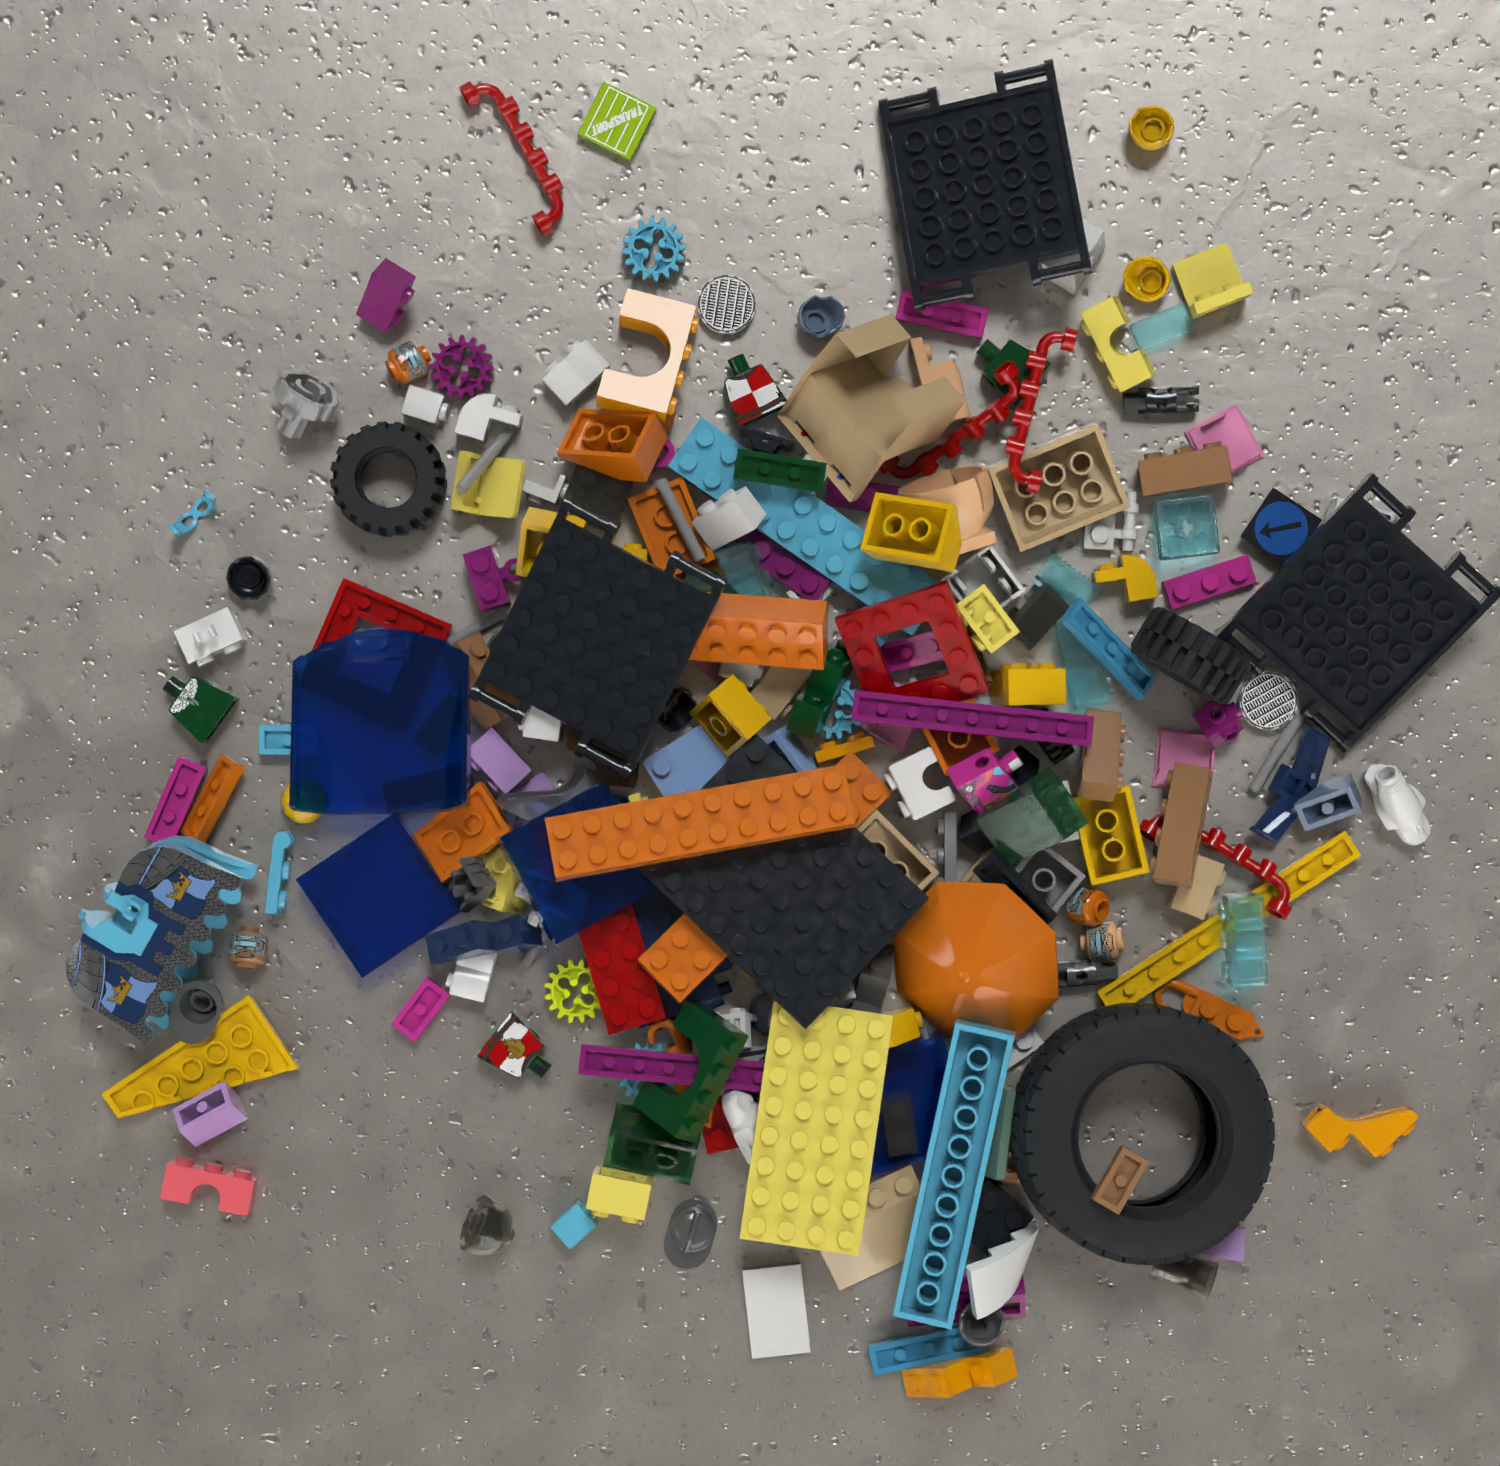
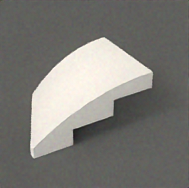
M1036 1225L1010 1233V1242L988 1249V1258L966 1265L972 1314L977 1320L998 1310L1016 1291L1038 1233Z

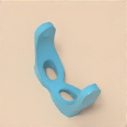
M207 489L190 511L184 513L174 524L168 526L175 535L179 536L186 532H191L197 527L200 516H207L214 510L216 498ZM203 501L207 502V509L203 512L198 511L200 504ZM188 516H193V522L189 526H185L183 521Z

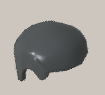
M971 1302L964 1307L958 1319V1329L962 1339L971 1346L983 1348L995 1343L1005 1325V1318L1001 1307L988 1316L977 1320L972 1314Z

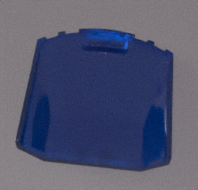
M376 629L343 635V638L329 643H321L317 645L318 648L304 656L300 655L293 661L289 807L293 811L323 815L448 812L470 805L471 730L470 699L468 698L470 692V656L446 643L444 640L421 635L418 632L398 629Z

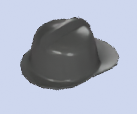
M213 979L208 981L190 980L183 984L182 988L178 991L170 1011L169 1024L174 1035L182 1042L189 1044L202 1043L211 1036L223 1009V997L219 988L214 984Z
M689 1199L683 1201L675 1208L664 1241L666 1257L673 1265L683 1269H692L700 1266L707 1259L717 1230V1216L714 1209L708 1203L700 1199Z

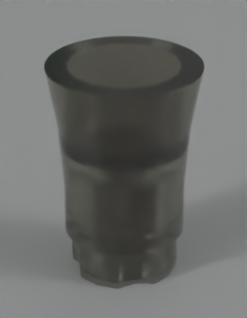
M1193 1257L1185 1258V1260L1169 1264L1153 1265L1151 1276L1161 1279V1282L1175 1286L1206 1302L1212 1290L1219 1263Z

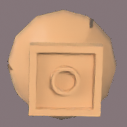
M985 465L954 467L953 470L957 484H955L950 468L910 481L898 489L899 496L949 503L957 506L962 541L959 555L996 543L994 531L986 527L994 505L992 481Z

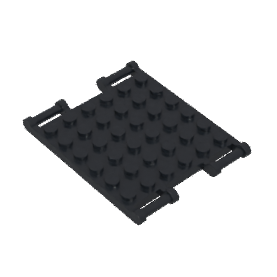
M1053 59L1044 60V64L1004 73L1003 70L994 72L997 92L940 105L936 86L927 88L926 92L888 100V98L878 100L916 313L925 311L926 307L965 299L966 302L975 300L971 277L1029 265L1033 287L1043 285V281L1079 273L1084 275L1093 274ZM1042 76L1047 78L1046 81L1008 90L1006 87L1008 84ZM930 103V108L891 117V112ZM1075 254L1080 255L1081 261L1041 270L1039 268V262ZM961 280V288L925 296L922 295V288Z
M1373 472L1368 473L1352 493L1225 625H1222L1214 634L1248 657L1250 660V671L1255 676L1261 675L1275 662L1308 691L1314 699L1302 708L1300 715L1305 720L1310 719L1337 743L1336 747L1343 753L1347 752L1500 598V587L1497 584H1491L1466 561L1467 557L1461 551L1454 553L1442 568L1401 530L1412 520L1416 511L1411 506L1406 507L1378 482L1379 478ZM1369 491L1398 515L1393 522L1364 498ZM1457 570L1485 594L1480 601L1452 577ZM1236 629L1239 630L1265 654L1261 658H1257L1231 634ZM1323 706L1326 707L1351 731L1346 735L1343 734L1319 710Z
M567 494L560 505L559 512L489 656L469 692L468 698L475 702L479 700L513 718V722L520 726L524 723L532 706L584 733L574 750L575 755L581 758L586 756L620 774L619 778L628 781L729 578L722 574L717 576L683 558L682 553L676 550L671 554L665 570L612 544L621 526L620 521L614 518L611 520L578 504L575 502V498ZM572 513L604 530L603 538L568 521L569 514ZM678 568L712 586L711 593L709 594L674 576L676 569ZM487 683L522 700L521 706L518 708L485 691ZM595 738L629 756L627 762L624 764L590 746L592 739Z

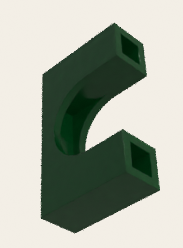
M685 999L672 1026L695 1043L699 1053L697 1075L689 1088L680 1094L665 1083L644 1081L633 1105L675 1138L696 1143L749 1036L708 1006Z

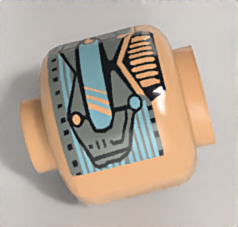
M1102 922L1095 927L1087 926L1086 934H1080L1081 952H1087L1089 959L1092 961L1116 960L1119 952H1124L1122 928L1117 929L1116 924L1113 922Z

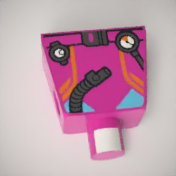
M985 748L946 771L956 789L984 820L1017 790L1018 786L1011 773L1021 767L1023 762L1014 750L998 759L990 748Z

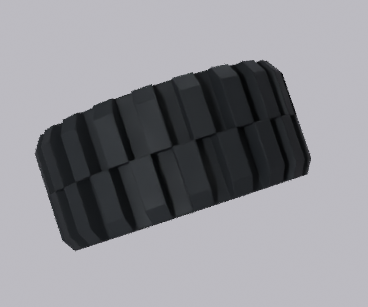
M386 421L377 422V425L374 426L366 425L361 427V431L357 434H350L346 438L348 442L343 447L340 446L338 448L336 462H332L331 465L333 479H330V486L334 490L335 496L333 498L336 505L341 508V513L354 523L355 526L371 534L383 537L409 535V532L413 530L418 531L423 528L425 522L435 517L437 514L435 511L438 506H442L445 498L443 497L444 489H447V480L445 479L446 468L437 448L416 429L394 422V424L387 423ZM384 452H395L405 456L414 466L417 477L416 487L411 497L405 503L391 508L381 507L372 503L365 495L361 483L362 472L366 464L374 456Z
M1156 607L1149 612L1131 643V651L1138 658L1185 687L1223 705L1232 699L1250 668V660L1239 650L1197 624L1162 607Z

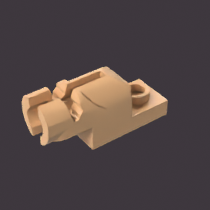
M922 337L910 339L909 347L919 386L946 377L963 396L965 390L960 370L953 360L929 365L928 361L933 360L929 343L924 344ZM964 402L950 424L967 420L971 417L967 402Z

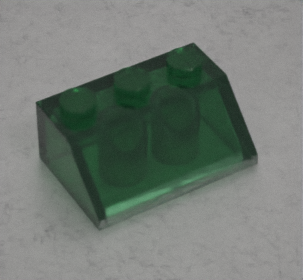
M617 1103L603 1166L690 1185L701 1133L696 1143L675 1138L635 1106Z

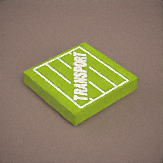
M603 81L577 135L631 162L657 107Z

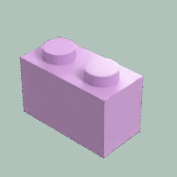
M491 727L466 750L470 755L467 761L477 772L483 769L490 777L487 783L498 794L501 791L510 793L534 771L495 727Z
M225 1081L172 1109L180 1133L196 1147L248 1119L240 1095Z

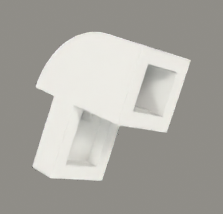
M481 394L473 397L463 406L454 433L461 437L486 443L492 421L521 428L524 417L517 413L518 408L501 404L500 408H497V395Z

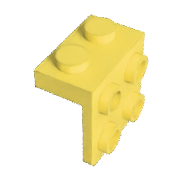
M459 451L450 509L477 516L516 518L519 511L525 474V461L495 457L469 490L462 494L456 489V485L481 455L469 451Z
M494 846L480 858H482L486 865L485 868H488L491 873L490 876H493L497 884L489 897L480 904L501 912L522 915L527 902L514 894L526 867L536 870L538 858L510 852Z

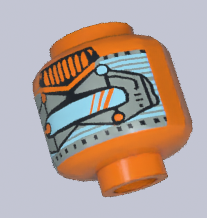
M407 341L388 352V360L385 361V365L395 382L400 381L406 385L428 374L427 363L431 361V357L424 345L419 347L414 341Z
M1078 886L1065 901V908L1070 921L1095 927L1108 917L1110 903L1102 890Z

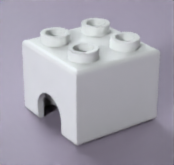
M991 544L985 546L957 567L954 572L949 573L940 580V582L948 580L956 602H960L982 584H985L1002 608L1026 591Z
M924 747L887 765L886 769L888 772L883 774L890 790H897L901 799L896 802L905 818L910 816V818L917 820L956 800L950 785L947 786L945 784L937 789H929L923 782L922 775L925 768L938 761L931 747Z

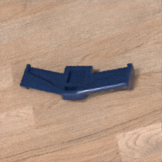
M1307 725L1303 726L1304 733L1293 768L1281 763L1268 790L1277 794L1278 797L1256 824L1249 828L1250 831L1273 843H1277L1298 817L1294 803L1317 787L1331 741L1330 738Z

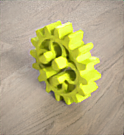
M569 959L568 967L566 968L563 964L559 963L557 965L559 973L551 971L549 976L553 979V982H546L544 986L551 989V993L544 996L545 999L553 1000L549 1009L554 1010L558 1008L560 1011L557 1017L560 1019L566 1014L568 1015L569 1023H572L575 1016L579 1017L581 1023L585 1022L586 1014L591 1018H595L594 1009L601 1010L589 967L585 966V959H581L578 965L574 964L573 959ZM587 973L590 976V982L584 984L581 991L584 994H592L594 1002L587 1004L584 1002L583 996L577 995L573 1001V1007L566 1008L563 1005V1000L571 995L572 990L569 987H561L559 979L566 977L570 985L575 987L580 981V974Z

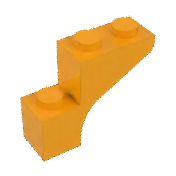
M1321 1103L1300 1124L1328 1152H1331L1333 1149L1335 1151L1341 1149L1349 1140L1347 1136L1351 1134L1370 1155L1377 1158L1379 1155L1383 1157L1388 1154L1395 1145L1393 1142L1400 1135L1406 1136L1415 1128L1416 1124L1414 1122L1419 1117L1408 1108L1399 1107L1356 1119H1345L1335 1115L1326 1105Z
M990 1347L989 1352L901 1370L907 1397L950 1398L972 1387H996L1018 1377L1012 1347Z

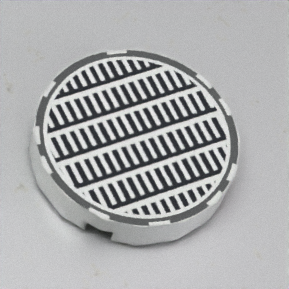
M719 275L710 279L701 288L698 297V313L703 323L710 330L720 334H735L752 321L756 311V298L751 286L742 278L734 275Z
M1265 671L1259 676L1252 675L1244 682L1239 693L1238 706L1248 724L1258 729L1274 730L1283 727L1292 720L1298 706V695L1295 686L1287 677L1277 672Z

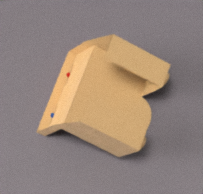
M892 314L836 333L802 376L777 415L815 461L827 463L825 474L849 502L858 500L885 460L938 440L966 401L946 377L916 388L903 379L893 376L886 377L912 338Z

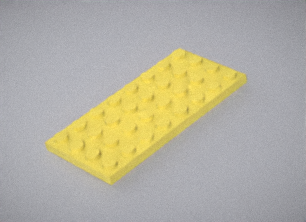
M773 1001L739 1239L859 1256L893 1015L827 1006L804 1029L776 1001Z

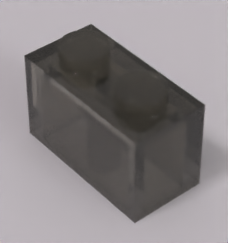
M1045 582L1039 587L1034 584L1023 596L1027 601L1020 608L1014 606L1007 613L1020 631L1014 638L1028 651L1033 649L1070 606Z
M900 1088L883 1091L880 1114L885 1148L889 1157L919 1152L911 1096L908 1089Z

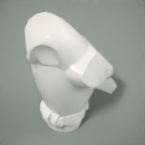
M1379 763L1365 770L1366 773L1363 779L1371 789L1375 809L1387 830L1394 829L1399 837L1411 846L1425 842L1430 836V825L1423 812L1426 800L1422 794L1406 782L1401 771L1394 765L1384 766V764Z
M728 1089L722 1096L723 1112L744 1158L750 1164L759 1103L753 1101V1097L742 1090Z

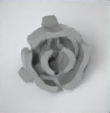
M284 370L279 374L273 387L275 391L274 397L284 406L277 428L283 435L291 439H300L309 420L317 421L320 419L324 422H337L339 416L335 410L339 401L336 398V390L325 381L320 385L318 383L319 377L315 374L302 370Z

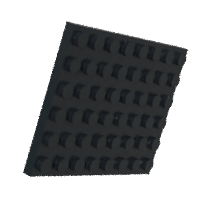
M755 733L700 790L796 773V771ZM855 827L635 867L804 1029L823 1012L929 899L914 882Z

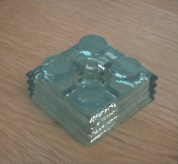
M1212 494L1158 500L1153 503L1158 555L1161 561L1214 555L1220 552L1215 501ZM1183 520H1187L1189 525L1193 524L1194 528L1189 531V536H1186L1185 532L1179 529V526L1184 522Z

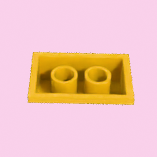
M875 492L860 550L877 560L954 572L962 545L957 506L949 503Z

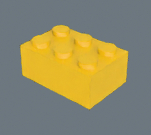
M1122 785L1121 791H1116L1113 802L1078 798L1077 796L1071 797L1080 838L1077 840L1089 885L1093 886L1150 872L1130 785Z

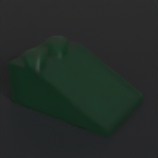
M1049 767L974 818L993 847L1010 865L1065 840L1089 823L1058 775Z

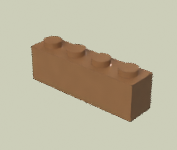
M1175 762L1174 769L1168 771L1166 787L1170 788L1168 799H1163L1161 805V816L1164 817L1162 828L1158 827L1155 838V845H1159L1157 857L1153 856L1150 864V874H1154L1153 879L1158 884L1192 889L1213 779V772L1210 767Z

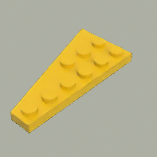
M250 994L221 1013L213 1033L207 1040L197 1044L179 1041L103 1092L102 1096L116 1117L121 1118L196 1097L223 1081L230 1087L299 1069L300 1067Z

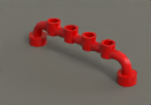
M468 81L459 86L461 94L470 108L481 102L479 97L481 95H489L494 100L501 117L507 123L514 140L520 146L532 171H534L544 193L552 204V209L548 214L543 210L533 214V221L542 236L554 231L552 225L560 219L563 213L564 203L559 193L563 189V185L556 173L549 175L544 167L549 161L543 149L539 147L535 150L531 144L530 139L534 138V134L526 121L520 124L515 114L520 112V109L512 95L505 98L501 90L491 83H480L473 86Z
M1066 326L1064 332L1053 331L1045 334L1039 340L1036 351L1030 350L1028 353L1025 368L1031 369L1029 380L1022 379L1018 395L1024 397L1022 408L1015 407L1011 422L1012 425L1017 426L1015 437L1008 436L1004 453L1010 454L1008 468L1011 476L1017 482L1026 485L1025 492L1038 494L1043 477V471L1031 468L1029 474L1025 473L1020 467V462L1033 416L1035 401L1039 392L1047 352L1053 343H1061L1060 350L1072 352L1078 334V329Z
M1012 360L998 367L993 376L1000 385L1007 383L1008 392L1003 397L992 401L980 414L965 421L962 427L953 434H948L942 438L938 445L930 451L919 455L910 466H898L900 458L896 456L885 460L878 470L882 474L889 472L894 477L900 479H909L920 472L925 476H929L937 470L939 464L936 460L944 454L949 459L958 455L963 449L960 445L967 437H970L972 441L978 440L987 431L983 425L992 419L998 424L1010 415L1011 412L1008 410V407L1016 401L1020 392V382L1016 376L1020 371Z
M1161 812L1155 814L1150 820L1143 819L1139 825L1141 835L1152 842H1155L1158 827L1161 828L1160 826L1164 822ZM1211 828L1209 833L1203 830L1201 842L1206 848L1219 852L1234 865L1247 869L1257 879L1270 883L1277 888L1279 892L1278 898L1271 897L1265 909L1274 917L1286 920L1292 910L1288 905L1291 897L1290 888L1287 882L1276 874L1278 866L1268 859H1262L1260 863L1251 859L1252 850L1241 843H1237L1235 848L1224 842L1227 838L1226 834L1219 829Z

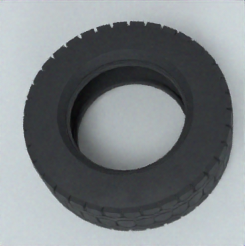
M1142 1002L1119 1003L1093 1009L1079 1015L1077 1018H1073L1062 1025L1059 1030L1053 1032L1032 1055L1015 1089L1016 1096L1011 1120L1010 1150L1017 1176L1031 1203L1043 1218L1065 1237L1098 1256L1117 1262L1136 1265L1169 1264L1205 1252V1249H1210L1224 1240L1223 1237H1228L1240 1225L1239 1222H1243L1254 1208L1252 1205L1257 1203L1264 1189L1262 1187L1263 1183L1266 1184L1271 1169L1269 1164L1273 1161L1275 1144L1272 1142L1275 1140V1123L1272 1119L1274 1116L1271 1101L1268 1099L1267 1089L1255 1065L1241 1047L1218 1027L1198 1016L1163 1005ZM1140 1064L1164 1065L1183 1079L1197 1101L1202 1121V1134L1198 1153L1190 1169L1174 1186L1153 1197L1127 1200L1118 1215L1091 1199L1097 1185L1087 1172L1081 1158L1079 1148L1080 1119L1090 1096L1103 1081L1114 1073Z

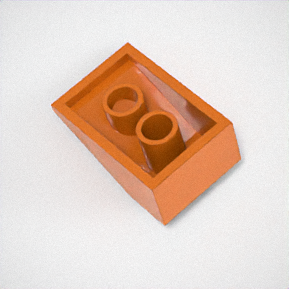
M578 409L557 451V455L560 458L619 480L647 482L668 436L656 413Z

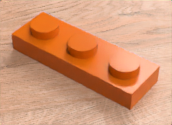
M221 753L180 831L181 833L194 837L204 843L207 841L222 810L226 807L227 800L235 785L241 778L245 768L243 765Z

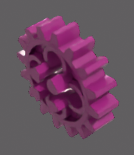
M460 335L459 342H455L451 336L448 337V346L439 343L438 346L442 350L440 354L434 352L431 354L437 362L429 364V368L437 372L431 376V379L433 381H441L437 387L438 390L443 391L447 388V396L449 398L458 393L460 400H464L465 393H468L472 398L475 397L476 389L484 393L486 390L482 385L483 382H492L487 372L494 371V366L487 364L488 361L493 359L492 355H483L487 347L484 344L476 347L477 339L474 337L470 339L469 343L466 342L464 335ZM466 349H471L473 356L466 359L465 364L471 370L479 369L481 372L480 376L474 379L470 377L468 372L462 371L460 373L461 383L458 386H452L451 379L458 375V370L452 365L444 366V359L452 357L457 364H462L464 361L463 352Z

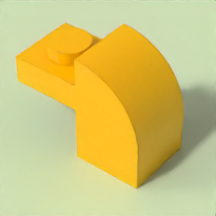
M1121 555L1118 557L1119 568H1116L1115 563L1098 565V571L1091 573L1093 585L1122 580L1126 603L1159 597L1156 578L1152 568L1146 561L1137 556Z

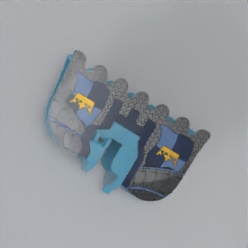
M173 835L158 840L140 851L128 862L119 881L107 884L102 892L105 902L116 908V913L82 909L78 915V918L81 920V929L84 933L72 947L66 961L67 979L76 996L102 1015L123 1027L142 1043H150L153 1039L154 1031L147 1023V1018L163 1030L168 1028L170 1025V1014L168 1013V1004L166 1002L174 1003L178 991L183 985L181 977L192 979L199 974L200 969L196 963V952L207 954L213 949L214 943L210 938L212 934L211 928L222 929L227 925L228 918L224 913L226 911V903L233 905L242 899V892L238 888L243 881L242 878L246 880L253 878L258 871V865L232 856L190 836Z

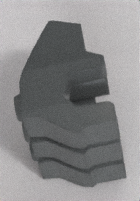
M475 856L461 858L459 862L463 868L453 870L450 873L452 881L448 890L453 893L459 902L460 911L465 913L470 912L489 897L497 884L493 876H490L491 873L488 868H485L486 865L482 858H476Z

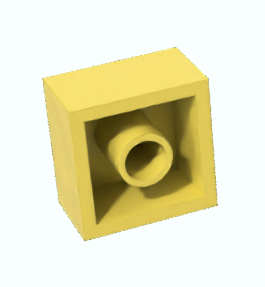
M596 1165L592 1174L586 1209L592 1210L591 1214L598 1217L608 1218L609 1214L621 1216L620 1220L628 1223H638V1220H645L653 1176Z

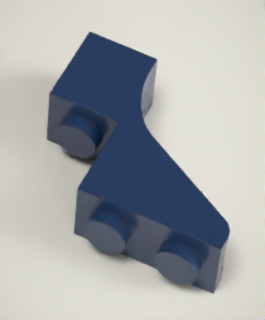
M515 915L496 922L471 920L425 935L430 964H443L494 953H520L543 946L539 922L537 927L527 923L529 917L527 915Z

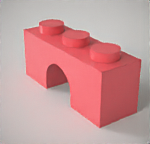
M176 1157V1160H171L167 1163L160 1199L190 1204L195 1199L197 1187L201 1184H209L214 1186L219 1192L220 1203L218 1211L248 1216L253 1209L259 1177L251 1176L252 1171L236 1168L234 1172L223 1170V1165L208 1162L205 1163V1166L194 1164V1159Z

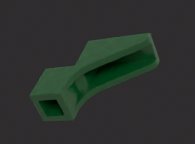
M835 638L829 644L824 670H811L806 689L795 699L786 730L812 741L823 731L830 709L854 668L842 639Z

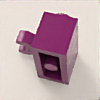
M385 258L372 272L356 315L385 333L394 324L398 326L407 312L403 309L404 306L410 302L415 293L412 286L416 276Z
M491 545L462 554L482 612L512 603L505 580L520 581L524 578L523 576L512 575L510 572L511 566L517 564V558L508 560L504 567L500 568L494 547Z

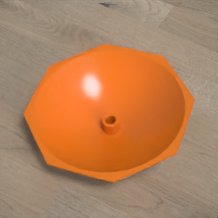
M937 881L925 893L929 899L894 935L897 991L917 1011H920L921 1015L947 1039H952L956 1020L962 1019L1015 1031V1041L1059 999L1056 932L1006 884Z

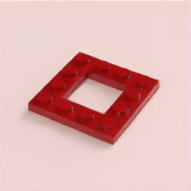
M343 578L297 687L403 733H407L453 625ZM360 617L413 640L390 694L337 671Z
M948 580L836 616L835 623L863 691L958 702L989 692V685ZM929 620L948 671L896 687L876 637Z

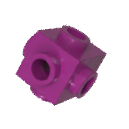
M1210 700L1203 706L1202 710L1193 715L1214 748L1224 742L1232 741L1244 729L1239 721L1243 715L1234 702L1229 705L1228 703L1223 705Z

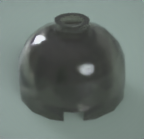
M482 1195L476 1200V1202L481 1203L476 1212L471 1208L463 1223L460 1240L464 1241L465 1245L460 1246V1248L471 1254L487 1257L498 1253L505 1245L509 1246L514 1238L515 1230L512 1229L513 1220L510 1210L506 1205L494 1198Z

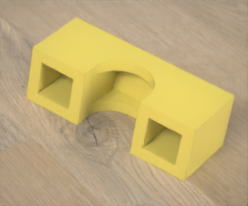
M1112 296L1081 313L1083 320H1081L1082 328L1088 337L1092 335L1097 345L1094 347L1095 354L1101 363H1106L1110 371L1107 377L1114 389L1118 388L1120 393L1126 392L1157 376L1145 349L1125 354L1116 346L1115 336L1117 331L1131 322L1118 296Z

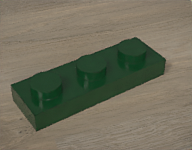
M738 448L733 479L822 494L827 463Z

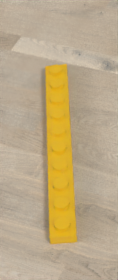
M1343 830L1277 873L1287 882L1290 888L1291 897L1289 902L1360 857L1361 854L1346 831ZM1261 883L1121 974L1118 978L1098 989L1096 993L1105 1006L1119 1003H1136L1271 915L1266 911L1265 907L1271 897L1278 898L1279 892L1277 888L1270 883Z

